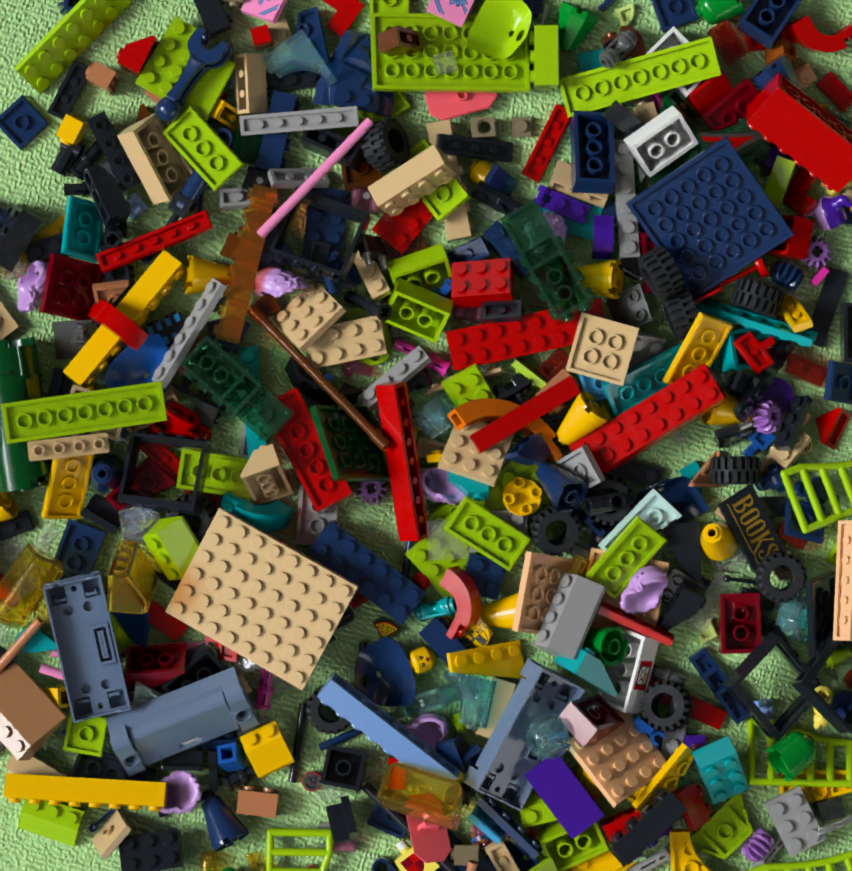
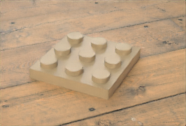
M312 281L272 321L304 353L346 310L317 281Z
M581 312L566 371L624 386L640 328Z
M484 422L474 423L459 431L454 426L438 463V468L494 487L505 461L504 455L508 453L515 433L479 453L469 436L488 424Z

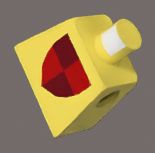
M402 838L395 844L401 853L395 859V863L400 871H435L440 867L437 862L424 863L414 854L413 847L409 845L405 838Z

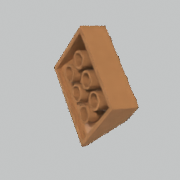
M14 662L0 674V741L18 761L30 760L67 716L20 664Z

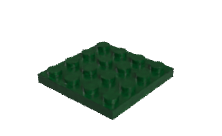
M313 405L309 408L333 481L388 482L390 480L384 451L370 439L367 433L340 406ZM354 406L375 427L370 410L367 407Z

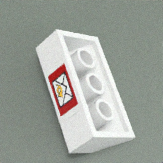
M616 625V627L621 628L626 633L624 636L625 640L628 641V652L625 659L616 664L617 666L606 665L605 670L618 695L615 698L602 690H599V694L614 709L624 713L641 714L640 707H643V704L640 701L641 699L644 700V691L647 692L659 641L631 628Z

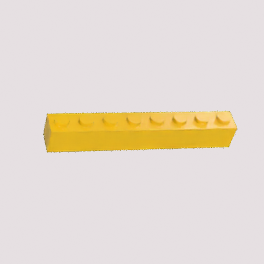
M163 250L116 306V309L136 325H143L149 312L157 308L159 300L163 295L166 296L170 292L172 284L183 276L185 270L183 264ZM101 325L63 370V373L78 386L86 389L91 387L95 383L97 375L106 370L111 358L120 353L124 342Z
M6 773L4 798L9 799V803H21V800H29L28 804L40 805L41 801H48V805L61 806V802L69 803L68 806L81 807V803L89 804L88 807L101 808V805H109V809H121V806H129V810H141V807H149L148 811L160 812L161 808H166V782Z

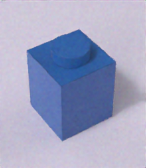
M236 742L217 746L218 765L226 772L245 769L244 749Z

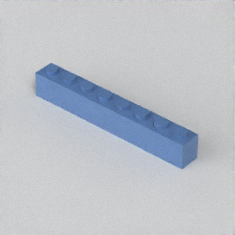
M334 673L320 689L317 697L321 703L334 709L339 717L345 718L351 723L353 728L366 734L371 742L380 745L385 753L398 759V762L403 767H408L412 770L417 778L426 781L434 791H439L443 795L457 779L459 769L440 756L439 753L338 674Z

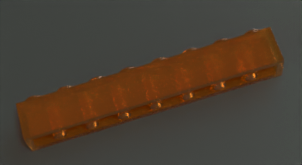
M254 184L253 188L249 187L246 199H250L249 207L244 206L242 218L245 219L244 227L239 226L237 237L241 239L239 246H234L232 257H236L234 265L230 264L227 276H230L231 279L229 284H225L227 286L223 293L226 296L225 303H220L218 315H221L220 323L216 322L213 334H216V339L235 344L240 342L265 238L260 237L256 231L271 217L277 189Z

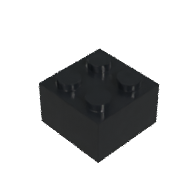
M328 744L320 785L324 788L360 795L369 757L368 753Z

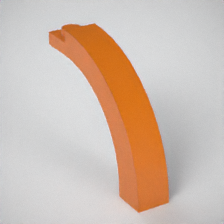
M477 399L461 404L448 413L447 416L459 431L474 423L493 422L520 405L502 399ZM540 417L518 430L525 437L541 433L552 452L546 457V462L554 463L563 456L558 446L552 441L557 435Z

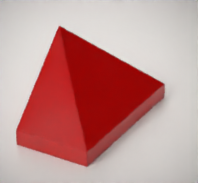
M838 407L816 418L821 443L835 450L851 414Z

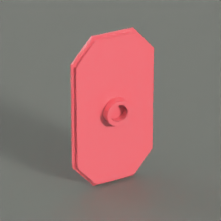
M426 92L424 96L430 115L444 121L488 109L492 106L498 94Z
M431 793L412 794L404 807L413 852L424 863L444 862L451 851L442 803Z

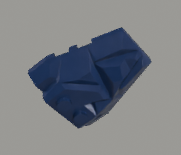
M345 30L330 59L331 63L327 64L316 84L313 105L333 108V106H358V111L372 113L371 115L380 117H391L394 102L393 91H372L371 34Z

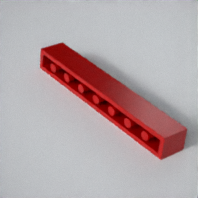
M406 381L385 382L376 385L375 388L382 434L391 442L385 449L399 541H420L430 537L407 383Z

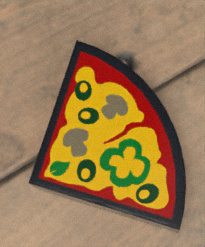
M388 620L373 622L381 638L389 637L400 630L396 624Z

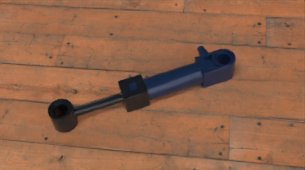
M225 128L216 130L215 132L220 138L228 134L229 139L226 144L233 150L235 134ZM195 169L180 192L177 191L167 208L174 213L166 225L178 221L180 217L184 219L191 216L198 205L196 202L208 183ZM162 251L154 253V258L151 261L148 260L147 256L140 259V261L150 266Z

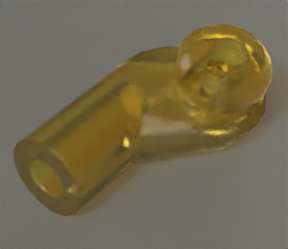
M254 852L245 855L250 871H266V864L258 863Z

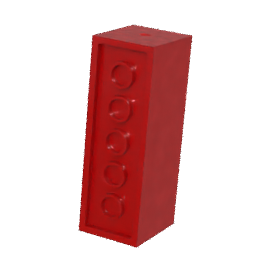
M778 72L747 106V125L752 130H757L763 134L762 136L767 142H773L777 145L781 153L791 156L798 166L805 167L813 178H819L823 181L827 189L839 193L852 179V130Z
M297 387L261 405L319 515L354 497L347 481H333L315 424L312 420V415Z

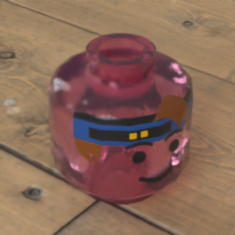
M474 824L469 828L472 844L480 846V849H485V846L494 842Z

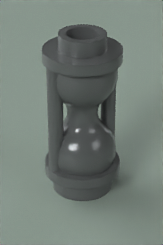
M630 30L621 32L599 54L601 65L605 68L613 69L636 46L637 36Z

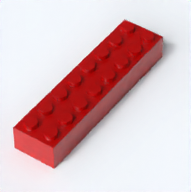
M598 298L580 302L581 311L573 314L566 305L525 314L522 321L484 323L447 331L446 337L453 369L455 371L468 368L475 363L478 366L573 345L581 312L606 319L602 300Z
M704 363L572 443L569 447L573 452L587 444L601 472L605 475L727 402L728 398L710 367Z

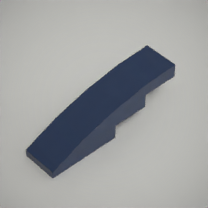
M703 646L689 656L690 662L733 721L738 725L749 717L746 711L722 685L727 677L707 649Z

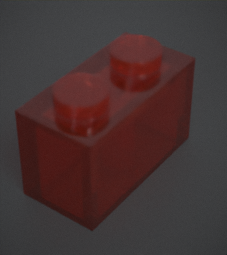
M727 19L707 32L709 37L712 36L714 46L727 67L746 55L747 51Z
M791 353L786 360L782 373L819 388L823 384L828 368Z

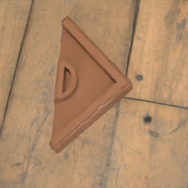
M129 279L92 284L95 302L98 303L103 299L110 305H113L124 289L129 286Z
M715 451L690 481L689 487H721V484L711 483V458L722 456V451Z

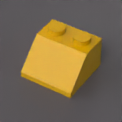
M275 720L239 737L259 779L295 762L283 731Z

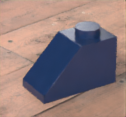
M539 432L525 437L506 453L504 457L507 460L522 465L536 464L538 466L546 461V457L552 452Z

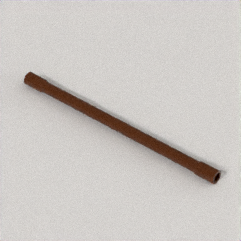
M253 304L247 310V313L292 356L382 451L390 445L391 442L341 394L268 319L267 315L256 304Z

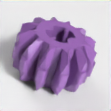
M814 235L812 240L810 239L806 260H801L802 263L807 260L809 261L807 264L808 268L814 263V268L819 269L820 264L825 267L827 266L826 261L832 260L827 255L833 253L832 249L827 250L831 243L827 242L824 245L825 237H821L819 242L817 235ZM815 248H818L817 251L820 250V254L815 257V254H812Z
M764 400L755 406L752 413L753 418L751 419L754 421L753 427H757L758 432L772 434L780 430V425L783 424L781 420L783 415L780 413L781 407H777V402Z
M356 481L362 485L361 487L354 488L356 491H362L356 497L360 498L364 495L363 504L367 501V498H370V505H373V498L376 499L378 504L381 503L378 495L386 498V495L381 493V490H388V487H381V484L385 482ZM371 483H374V488L377 489V491L375 493L372 492V494H368V489L366 488V485H371Z
M759 828L746 839L741 852L749 861L757 863L769 853V850L773 847L774 839L766 830L764 831L762 828Z

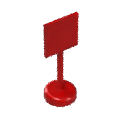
M759 257L754 260V266L720 282L694 299L695 303L721 291V287L757 269L762 277L770 276L762 258Z

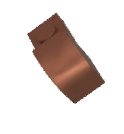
M621 26L619 29L620 33L630 30L638 39L636 46L624 59L628 60L645 55L644 41L641 34L632 27ZM617 32L605 34V37L601 40L603 48H605L603 46L604 43L618 36Z

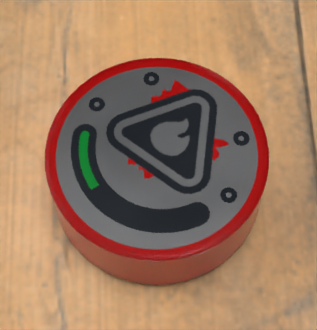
M316 771L305 773L302 779L304 788L308 791L318 790L321 787V775Z

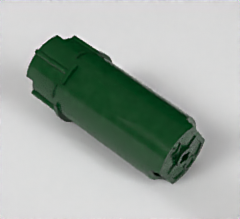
M35 337L13 341L0 340V492L32 490L35 487L48 485L52 459L29 461L28 441L7 444L1 404L44 398L41 382L43 373H41L42 368L40 367Z

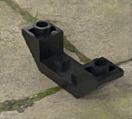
M290 356L285 371L293 387H297L300 393L323 405L339 406ZM345 381L339 390L353 406L356 404L361 393L360 389Z

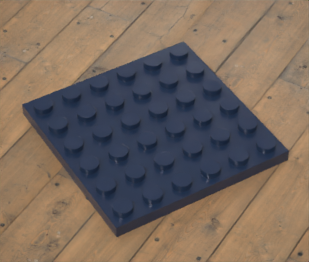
M727 136L626 203L656 247L661 245L674 258L683 276L684 286L690 290L694 299L794 235L790 226Z

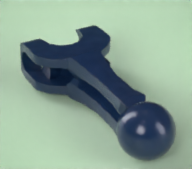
M200 26L194 31L188 40L190 57L182 75L174 87L167 93V97L161 98L156 105V113L161 120L172 122L178 119L181 114V106L184 105L187 96L200 78L210 69H218L226 64L233 52V45L231 43L220 41L214 49L208 50L209 30Z

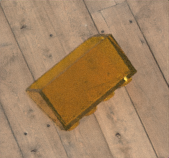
M120 540L108 574L107 611L143 614L149 611L157 584V574L134 540Z
M27 543L0 581L1 624L18 630L26 627L29 617L39 609L44 598V583L58 580L63 575L64 570L61 561L33 544Z
M399 762L391 763L387 767L376 796L382 807L457 831L461 821L463 788L459 782Z

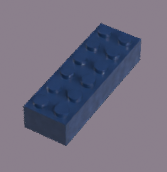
M331 520L307 551L308 554L325 567L359 585L357 589L359 593L400 624L404 623L426 594Z

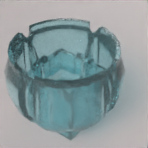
M444 394L437 396L424 405L422 410L419 409L411 415L413 426L419 433L431 437L433 440L453 426L447 414L455 408L454 404Z
M796 596V599L793 601L789 600L787 603L780 602L775 625H779L783 634L790 639L808 641L806 597Z
M554 712L537 716L530 723L529 727L525 728L527 747L539 760L542 758L556 759L561 757L571 747L567 743L570 741L567 728L561 718L556 719L557 714Z

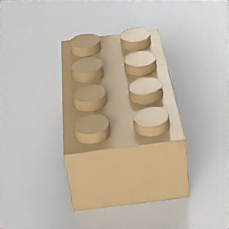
M432 145L367 188L377 206L392 217L401 214L403 209L409 205L418 203L420 198L426 194H432L440 185L452 181L457 173L447 155L437 146Z
M370 316L333 324L306 350L307 359L317 369L388 355L389 351L383 322L377 316Z

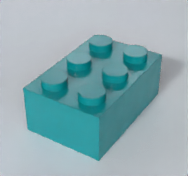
M728 736L692 751L702 782L713 804L722 802L749 789L737 752Z

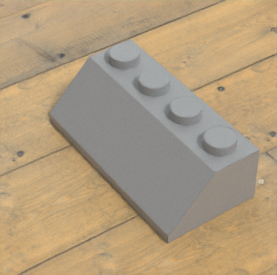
M564 573L533 645L549 655L576 660L606 587L579 575Z

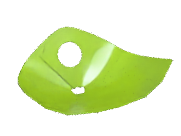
M485 0L470 28L467 48L493 58L505 59L510 57L529 33L532 19L531 10L522 0ZM524 30L523 37L517 41L518 34ZM510 31H514L512 37L509 36Z

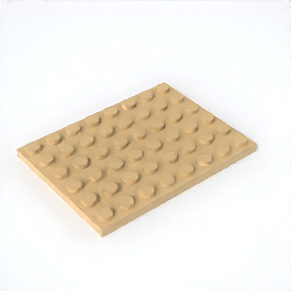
M220 507L165 612L300 690H304L359 585Z

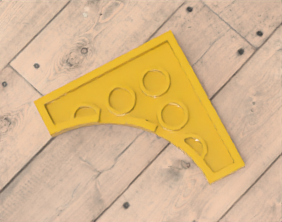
M669 829L671 871H713L703 863L694 850L689 829Z

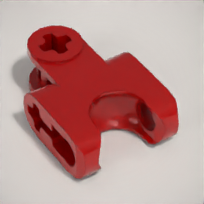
M169 401L165 405L167 421L156 422L150 425V432L153 435H156L157 432L168 434V437L183 435L190 440L199 437L200 439H206V442L212 436V430L208 426L199 423V416L194 411L174 401Z

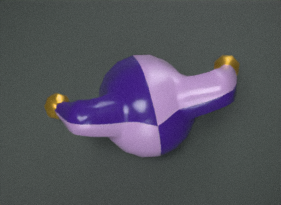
M847 195L836 197L823 196L816 201L818 205L808 216L814 218L820 230L833 229L846 221L847 216L843 206L849 207L852 212V201Z

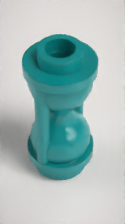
M451 596L431 602H419L414 608L415 618L419 619L420 622L443 615L451 616L457 612L455 599Z

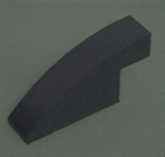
M671 502L670 504L675 508V503ZM675 519L662 529L667 539V544L685 571L697 582H702L700 522H676Z

